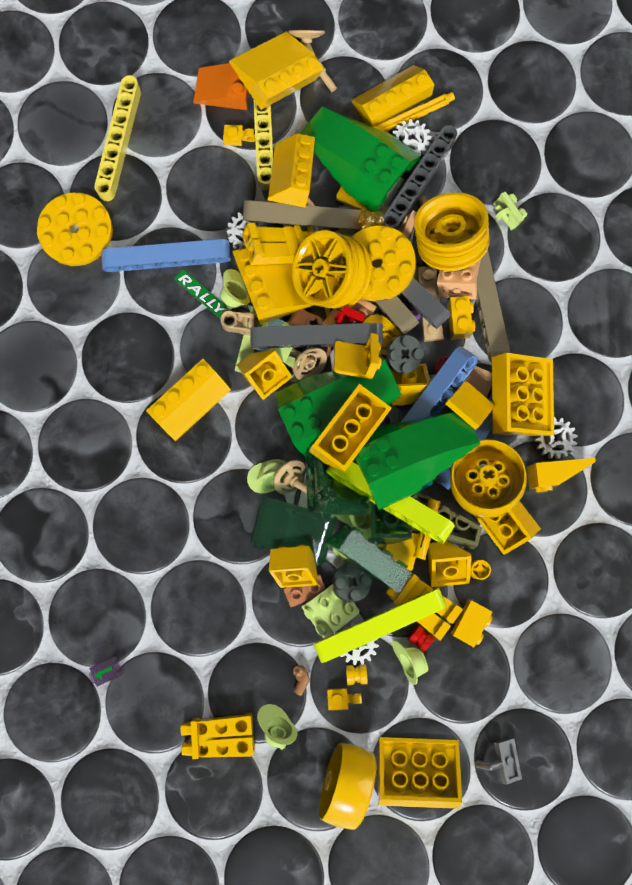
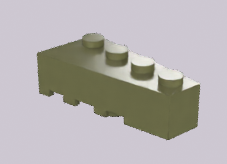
M420 492L412 497L425 506L428 504V499H432ZM440 505L438 514L447 518L455 525L446 541L472 550L478 547L482 527L454 513L448 507ZM400 520L398 528L420 534L419 530Z

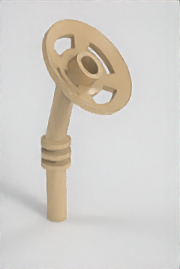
M289 30V34L301 38V43L314 53L310 43H312L313 38L325 34V31ZM324 68L319 77H321L329 90L334 92L337 87Z
M318 347L307 349L303 353L292 349L290 353L291 356L297 358L293 366V373L299 380L320 374L327 362L326 353ZM317 357H320V362L316 367ZM309 371H311V372L308 373V374H301V372H309Z
M290 460L277 470L273 479V487L278 493L289 494L298 488L313 497L314 501H318L322 505L326 504L346 515L348 507L329 498V495L325 496L326 493L316 491L303 483L306 467L300 460ZM294 466H299V467H301V470H299V469H297V468H293V467H294ZM287 471L288 473L285 475L284 481L280 482L282 475Z

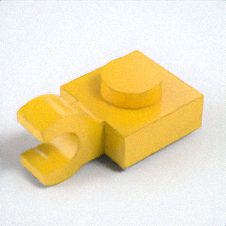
M224 125L223 144L242 146V141L255 142V130L250 128L243 130V125Z
M347 688L327 689L328 710H348V703H362L361 693L347 694Z

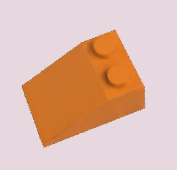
M230 63L198 69L194 104L241 110L248 109L250 93Z

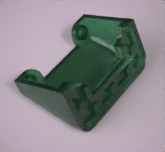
M317 437L308 446L305 453L308 511L326 515L366 514L371 510L369 497L365 495L359 496L357 492L332 478L326 472L330 465L325 464L309 452L312 445L319 438Z
M262 496L250 542L254 543V548L264 550L265 547L277 549L278 547L290 548L297 547L298 545L309 546L314 554L315 564L320 566L321 562L325 563L338 517Z

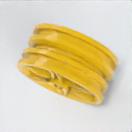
M445 193L425 202L416 213L414 227L418 253L427 265L438 270L457 271L474 265L486 254L489 247L488 211L478 198L466 193Z
M321 230L308 236L296 252L292 267L294 287L298 295L311 305L337 310L343 309L344 306L351 307L361 299L369 285L371 277L370 256L365 246L355 238L328 230Z

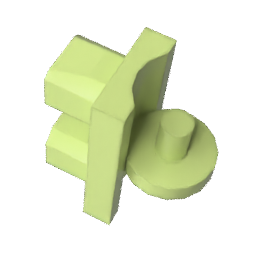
M504 192L493 203L498 212L495 219L497 221L503 219L509 228L513 230L524 220L527 213L524 208L517 209L515 206L517 198L514 194L508 195Z

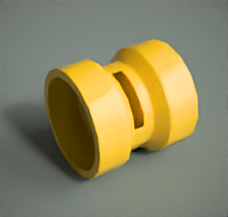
M484 560L472 561L470 576L479 580L488 578L491 573L489 563Z
M360 664L356 668L353 665H346L347 685H354L355 681L361 685L367 684L366 664Z

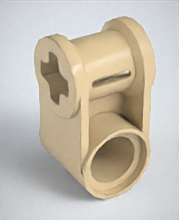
M226 311L221 315V324L225 331L250 336V328L255 327V320L258 318L252 313ZM228 318L235 320L231 325H227L224 322Z

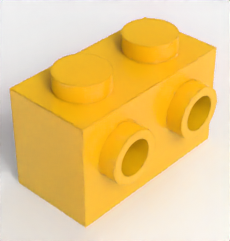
M469 296L450 297L447 303V309L451 314L448 318L450 339H469L473 332H475V321L471 318L473 302H470Z
M468 599L450 634L472 647H475L476 644L479 645L484 636L482 632L485 626L488 627L492 621V611Z

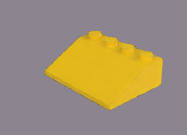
M288 32L229 61L261 110L314 82L324 70L315 54Z
M246 247L232 251L260 325L313 306L305 302L298 295L294 287L292 278L293 263L250 265Z
M504 353L492 357V403L495 405L492 410L493 434L554 435L553 359Z
M379 737L378 806L459 809L462 804L459 740Z

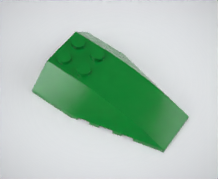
M325 107L319 109L300 133L315 137L314 154L317 155L324 167L326 166L333 178L339 182L342 189L374 214L386 201L387 193L406 170L410 171L421 158L418 153L393 135Z
M386 360L381 361L380 369L376 370L372 379L330 371L308 376L276 392L278 411L293 444L306 462L316 458L315 455L309 452L312 445L359 384L387 405H390L402 395Z
M455 412L377 428L354 460H356L369 486L370 493L378 510H381L419 492L424 485L436 479V476L442 471L449 469L455 461L462 459L480 445V440L473 428Z

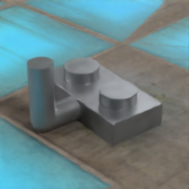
M506 738L494 742L497 760L492 762L477 760L475 762V766L480 769L492 771L499 768L502 784L507 785L522 779L514 738Z

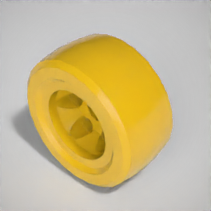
M496 440L480 441V445L462 459L455 461L450 471V485L456 501L464 510L478 517L493 518L508 513L519 503L526 489L527 473L520 455L512 447ZM494 465L497 466V467H499L501 470L498 471V470L494 467ZM473 472L477 474L475 479L469 477ZM489 473L494 478L485 479L484 477L485 474ZM505 478L507 483L505 485L500 484L499 479ZM476 486L482 488L480 493L475 492L474 488ZM491 489H495L497 491V495L492 496L490 495L489 491Z
M339 743L330 759L319 802L320 820L330 825L355 830L362 823L370 804L376 777V758L373 752L352 744Z

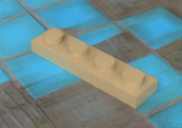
M431 266L418 267V282L440 302L437 287V269ZM422 317L424 342L443 340L442 325L436 329Z

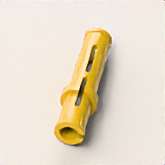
M428 499L427 507L438 513L441 502ZM421 531L413 556L426 560L431 538Z

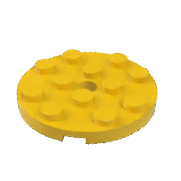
M67 193L54 198L44 207L37 223V236L44 251L54 260L68 266H82L95 261L101 256V251L109 246L112 239V221L106 208L97 199L84 193ZM74 224L79 226L77 233L70 232Z
M371 226L355 233L352 238L357 239L365 246L371 260L369 285L361 299L367 301L391 299L403 292L410 284L416 269L415 252L408 238L400 231L387 226ZM381 259L383 263L380 267L372 266L373 260Z

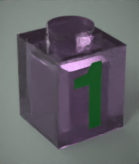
M116 656L89 668L90 679L97 687L123 675Z

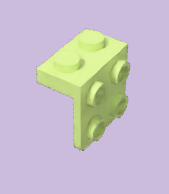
M333 584L302 606L305 616L311 620L317 633L323 639L336 633L359 614V609L354 602H344L335 595Z

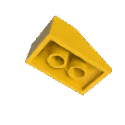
M595 458L532 464L527 467L529 490L535 489L536 492L553 490V486L563 483L596 462Z

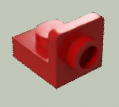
M344 306L342 310H338L334 320L337 321L336 324H342L344 318H346L350 324H360L364 322L365 315Z

